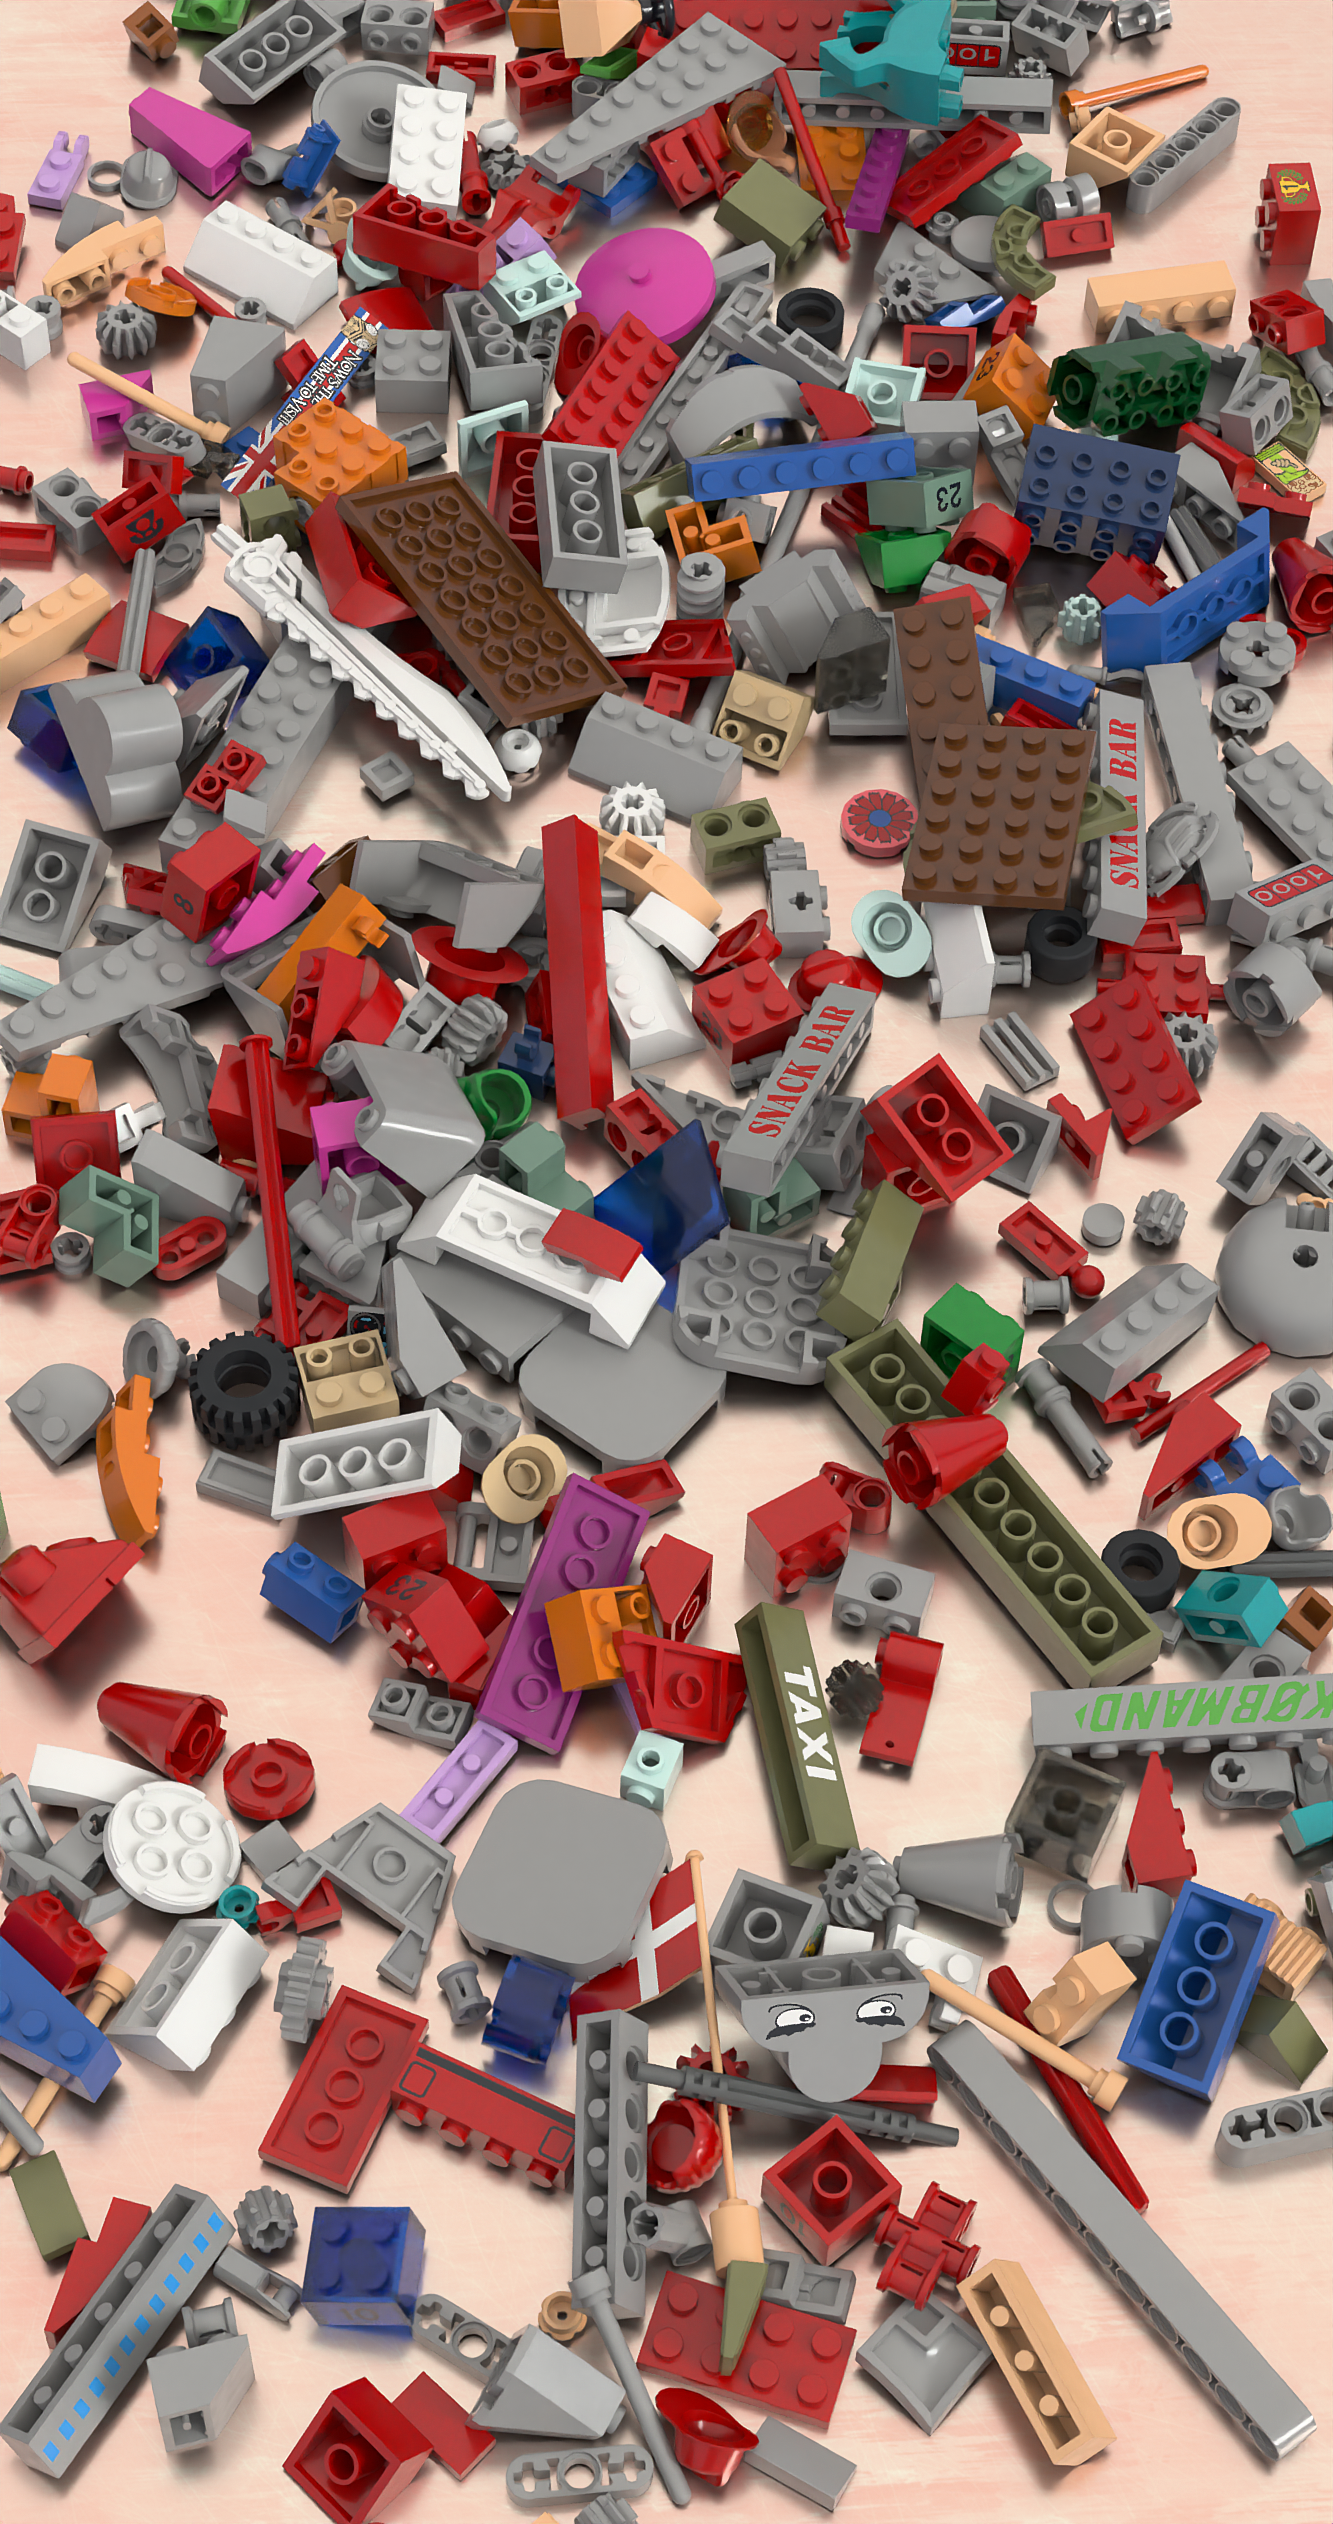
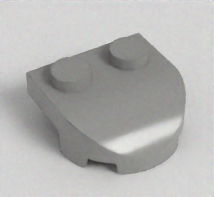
M58 1363L41 1369L5 1402L50 1459L60 1466L91 1437L96 1439L97 1425L111 1411L112 1402H115V1398L108 1383L95 1372L75 1364Z

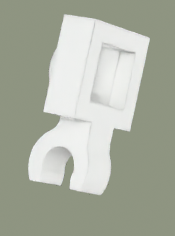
M151 1101L134 1111L130 1104L126 1102L110 1109L116 1110L119 1152L122 1153L140 1143L143 1137L142 1128L167 1117L160 1102L154 1103V1101Z

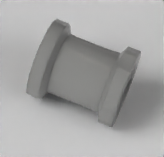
M1022 951L1021 955L997 956L993 952L995 967L992 988H995L996 984H1021L1023 988H1029L1031 980L1029 951Z
M1060 1276L1058 1280L1033 1281L1031 1277H1023L1022 1303L1025 1315L1032 1314L1034 1310H1059L1060 1314H1068L1070 1304L1068 1277Z
M461 1961L444 1968L437 1975V1983L440 1988L446 1990L451 2003L450 2017L455 2024L475 2022L486 2016L492 2009L490 1998L483 1996L476 1978L479 1974V1969L473 1961ZM462 1989H465V1992H466V1996H465V1997H464V1994H463V1992H462Z
M231 2297L224 2298L222 2304L193 2311L189 2306L182 2308L189 2348L204 2345L210 2338L219 2334L233 2333L239 2336Z

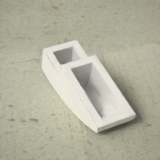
M37 1744L27 1785L31 1802L77 1808L78 1816L83 1817L87 1811L99 1805H108L114 1808L120 1799L137 1789L141 1784L171 1780L103 1756L63 1747Z

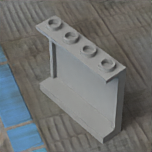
M493 1174L487 1178L512 1189ZM444 1250L436 1265L404 1251H400L387 1262L389 1263L401 1257L453 1345L459 1350L469 1351L479 1359L481 1365L489 1373L499 1374L509 1383L514 1380L513 1364L577 1309L572 1305Z

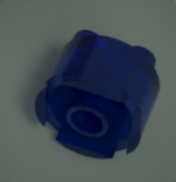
M513 1953L512 1960L508 1963L492 2006L491 2023L487 2022L481 2045L535 2065L540 2063L546 2066L555 2042L559 2023H562L576 1977L568 1975L566 1971Z

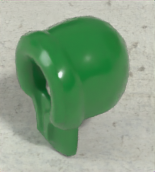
M487 1069L479 1073H473L469 1077L456 1078L485 1131L484 1142L488 1140L500 1141L516 1132L527 1122L532 1109V1096L526 1082L518 1074L504 1069Z

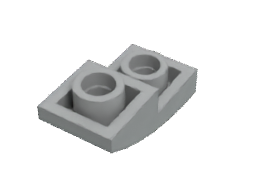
M384 1677L369 1710L368 1717L371 1721L402 1735L454 1750L466 1736L475 1712L471 1703L429 1695L425 1685Z

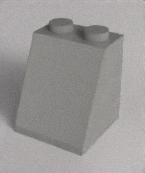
M214 315L190 373L194 416L206 423L212 421L216 424L219 421L231 428V435L287 387L288 382L274 364V361L286 351L285 327Z

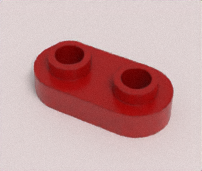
M201 1216L159 1238V1264L151 1272L162 1280H176L216 1259L227 1248L228 1241L225 1225L215 1217ZM204 1241H210V1242H211V1243H209V1244H207V1245H202V1244H201V1243L204 1242ZM168 1261H175V1263L165 1264Z

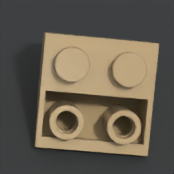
M735 670L712 735L743 747V757L773 769L781 770L804 736L817 698L753 672Z
M378 1329L293 1348L304 1406L312 1434L400 1416L399 1398Z

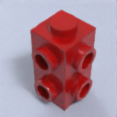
M47 1889L29 1896L21 1895L14 1899L4 1912L6 1918L0 1927V1936L63 1996L89 1987L108 1954L94 1938L93 1934L84 1928L65 1909L61 1901Z

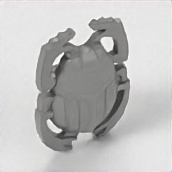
M1181 802L1164 811L1148 827V832L1146 833L1147 884L1150 888H1147V896L1160 897L1175 885L1184 873L1190 872L1193 863L1208 850L1219 831V819L1214 812L1209 811L1208 815H1202L1199 818L1196 812L1198 809L1196 802ZM1169 875L1164 881L1155 883L1157 880Z

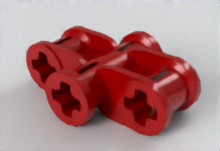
M932 2181L913 2219L900 2213L899 2206L891 2203L879 2224L873 2240V2244L878 2247L886 2244L894 2248L882 2269L876 2290L883 2293L888 2289L914 2302V2309L922 2312L941 2273L956 2279V2285L971 2276L982 2247L976 2244L969 2247L961 2243V2240L972 2221L978 2202L972 2199L965 2202L940 2190V2184Z

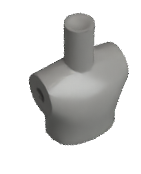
M294 143L281 150L258 144L253 149L252 154L241 161L243 175L247 180L256 185H265L283 180L282 174L292 157H300L302 155L296 150L299 144Z

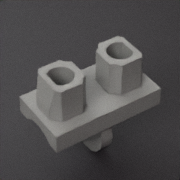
M1119 0L1113 4L1110 10L1111 21L1115 23L1116 36L1121 39L1146 30L1155 32L1162 25L1173 22L1170 0Z

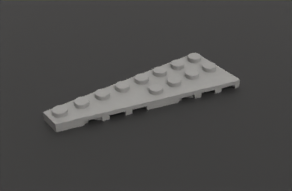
M707 12L530 156V167L555 184H558L588 170L590 165L596 160L604 157L613 158L620 154V149L634 142L640 145L647 142L649 135L660 130L668 132L705 114L708 107L716 103H729L735 100V94L748 88L752 91L760 88L763 81L774 76L773 71L776 68H786L787 64Z
M232 917L199 942L194 943L169 921L162 918L0 1020V1045L19 1062L60 1048L62 1043L75 1037L86 1035L89 1038L98 1035L102 1028L119 1022L125 1025L147 1004L170 1010L210 996L212 991L224 986L220 973L221 969L229 962L212 967L205 961L213 950L209 943L223 926L228 928L234 919ZM290 925L286 926V927H285L283 930H281L279 933H281V932H283L284 930L290 928L291 926H290Z

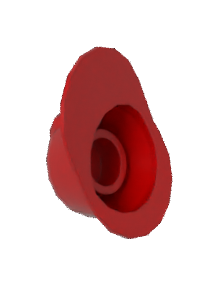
M579 312L573 315L562 331L554 376L556 390L562 395L570 393L608 336L605 331L600 329L597 318L590 312Z
M760 909L753 912L739 925L717 937L719 942L700 967L693 970V972L697 975H705L721 967L731 971L762 957L765 958L768 964L776 959L782 952V945L766 925L768 919L767 910Z
M824 949L810 954L803 961L801 968L790 979L788 992L803 1011L810 1013L814 998L822 995L829 982L876 993L877 997L881 992L883 979L881 972L869 961L855 956H845L836 950Z
M669 2387L660 2390L655 2396L656 2407L674 2426V2452L677 2461L690 2469L696 2476L715 2487L724 2486L730 2474L739 2466L745 2451L755 2449L759 2445L757 2435L743 2427L715 2401L698 2392L684 2388Z

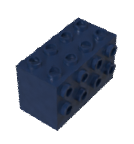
M1033 424L1023 461L1012 516L1031 529L1030 545L1036 544L1051 547L1061 553L1074 552L1088 555L1098 561H1107L1117 551L1128 557L1131 554H1135L1147 565L1150 563L1155 564L1167 530L1181 455Z

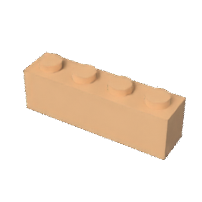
M1225 260L1091 277L1087 280L1084 306L1095 334L1112 331L1125 300L1142 306L1141 317L1150 322L1153 317L1160 319L1161 325L1232 316L1236 287Z
M84 573L0 624V694L90 640L99 624L110 612L111 603L109 593L87 573Z
M993 2259L956 2285L1054 2465L1079 2466L1118 2439L1019 2262Z

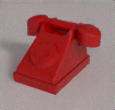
M93 1537L64 1540L47 1546L45 1551H41L32 1544L25 1545L14 1551L5 1561L0 1563V1625L20 1648L17 1653L30 1665L56 1649L145 1553L133 1541L129 1544L122 1539L97 1542Z

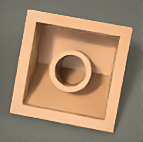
M1106 106L1069 143L1065 176L1070 177L1087 172L1095 181L1097 188L1125 179L1165 140V135Z

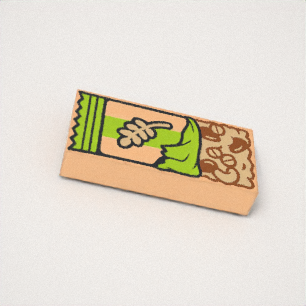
M1279 441L1251 456L1255 461V471L1283 496L1285 491L1306 494V501L1310 502L1325 494L1327 484Z

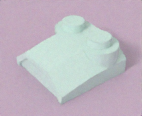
M859 357L854 358L845 392L861 396L879 429L868 436L899 432L902 401L920 400L926 368H913L862 360Z

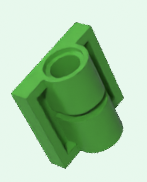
M177 0L171 15L172 25L188 30L233 35L241 29L251 0Z

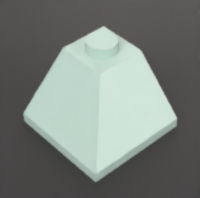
M526 400L490 409L457 421L459 475L463 479L492 470L497 431L529 433V410Z

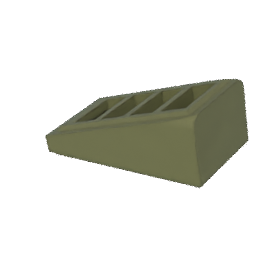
M731 2260L728 2263L718 2370L721 2372V2375L731 2376L733 2369L736 2367L766 2287L768 2264Z

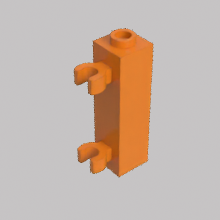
M340 883L258 988L257 992L283 1009L289 1027L291 1004L294 998L297 979V965L300 960L301 951L329 946L356 958L367 943L379 949L389 937L386 932L379 929L386 920V917L364 895Z

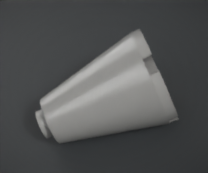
M1001 1833L908 1846L904 1848L901 1856L896 1855L894 1857L893 1867L898 1873L896 1881L901 1888L900 1892L902 1894L911 1895L916 1899L1004 1928H1012L1013 1923L1010 1917L1017 1918L1024 1880V1867H1018L1017 1862H1015V1853H1024L1023 1842L1019 1833Z

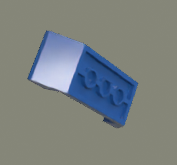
M1263 507L1237 524V551L1211 566L1189 582H1186L1169 595L1158 600L1155 604L1148 606L1127 594L1100 611L1102 668L1108 667V673H1114L1122 669H1135L1144 673V668L1148 665L1179 663L1225 633L1230 623L1239 621L1240 618L1247 614H1254L1268 605L1270 597L1269 510Z

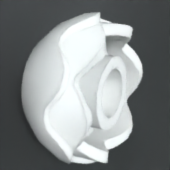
M508 119L493 120L481 126L477 135V145L481 146L483 152H487L490 148L495 151H501L508 143L517 144V135H520L517 127Z
M513 729L503 733L498 738L494 751L504 770L525 773L538 764L542 747L539 740L532 733L523 729Z

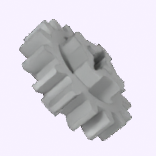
M301 1936V1940L297 1942L296 1953H293L292 1960L287 1959L286 1962L281 1964L273 2009L274 2012H279L283 2015L280 2030H282L281 2038L284 2040L306 2044L307 2038H310L315 2019L321 2020L322 2017L326 2016L334 1979V1967L325 1965L327 1941H324V1939Z

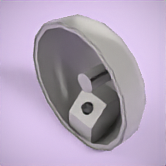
M1286 1197L1272 1199L1249 1210L1227 1234L1221 1247L1214 1272L1216 1285L1220 1287L1218 1292L1220 1305L1235 1329L1256 1344L1260 1341L1264 1342L1271 1351L1292 1357L1328 1355L1332 1353L1333 1203L1328 1201L1326 1208H1316L1312 1202H1301L1299 1206L1287 1205Z

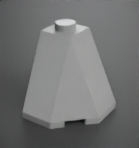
M528 2324L513 2333L464 2424L476 2430L595 2440L603 2437L605 2431L613 2434L618 2427L627 2408L620 2404L626 2390L532 2324Z

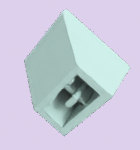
M545 250L496 269V275L483 286V296L498 312V320L503 324L507 323L509 326L521 323L581 298V291Z

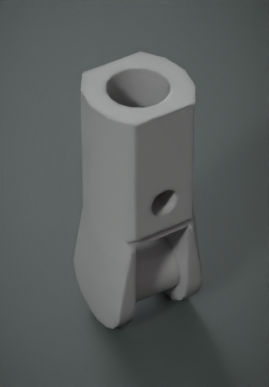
M232 2245L226 2248L213 2270V2275L252 2299L282 2321H287L291 2316L288 2310L296 2299L302 2300L305 2296L304 2290L294 2281L270 2270ZM269 2284L279 2289L273 2298L264 2294Z

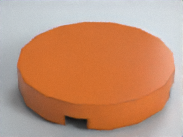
M134 277L128 280L125 290V296L130 301L149 310L173 316L188 317L194 315L197 303L195 297L189 291L171 283L160 282V285L151 284L149 278Z

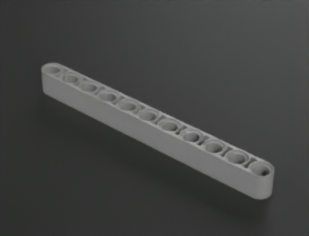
M964 2020L928 2046L927 2055L939 2075L1267 2457L1273 2461H1279L1317 2430L1315 2419L1305 2404L972 2022Z

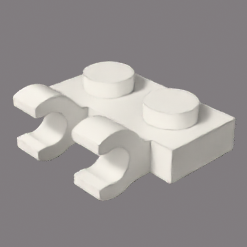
M899 1924L891 1929L886 1950L899 1948L920 1972L924 1969H931L975 1996L983 1957ZM936 1995L928 2025L946 2032L949 2028V2023L953 2025L958 2024L962 2010Z

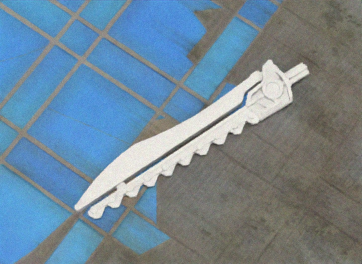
M221 523L217 526L216 532L211 534V540L231 557L224 573V582L236 591L242 599L265 619L267 618V620L277 624L285 623L288 626L289 639L298 643L306 642L310 646V658L319 662H329L333 678L342 682L350 681L353 684L354 697L363 701L371 700L375 703L376 717L386 721L394 720L397 723L399 737L419 742L421 757L429 760L438 759L442 763L444 777L451 780L460 779L465 785L466 797L476 801L488 797L489 791L486 789L487 786L501 801H510L512 786L509 785L495 751L480 727L449 691L399 658L365 628L361 629L349 622L341 623L336 620L329 612L322 584L302 564V559L296 552L291 551L287 553L288 545L280 534H275L273 538L265 539L262 542L247 543L228 525L225 526ZM296 586L302 592L301 603L296 600Z

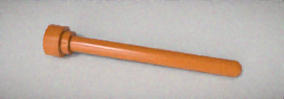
M1197 65L1086 94L1076 89L1065 91L1059 95L1060 112L1066 120H1069V113L1075 112L1076 105L1079 107H1092L1203 79L1208 76L1209 69L1206 65Z

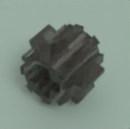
M847 1659L839 1666H834L830 1670L831 1674L825 1681V1684L828 1686L825 1692L830 1697L829 1703L839 1716L842 1717L847 1713L850 1718L859 1717L861 1720L866 1718V1715L871 1712L875 1713L879 1709L878 1705L880 1701H883L884 1695L882 1691L885 1687L879 1681L880 1676L869 1662L862 1665L858 1660L851 1662Z

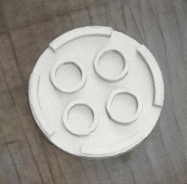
M173 1781L144 1783L120 1799L106 1820L103 1831V1850L112 1874L131 1896L154 1909L179 1914L206 1909L219 1900L223 1891L232 1885L238 1875L241 1864V1849L236 1828L231 1820L227 1821L221 1812L204 1798L206 1794L200 1790Z

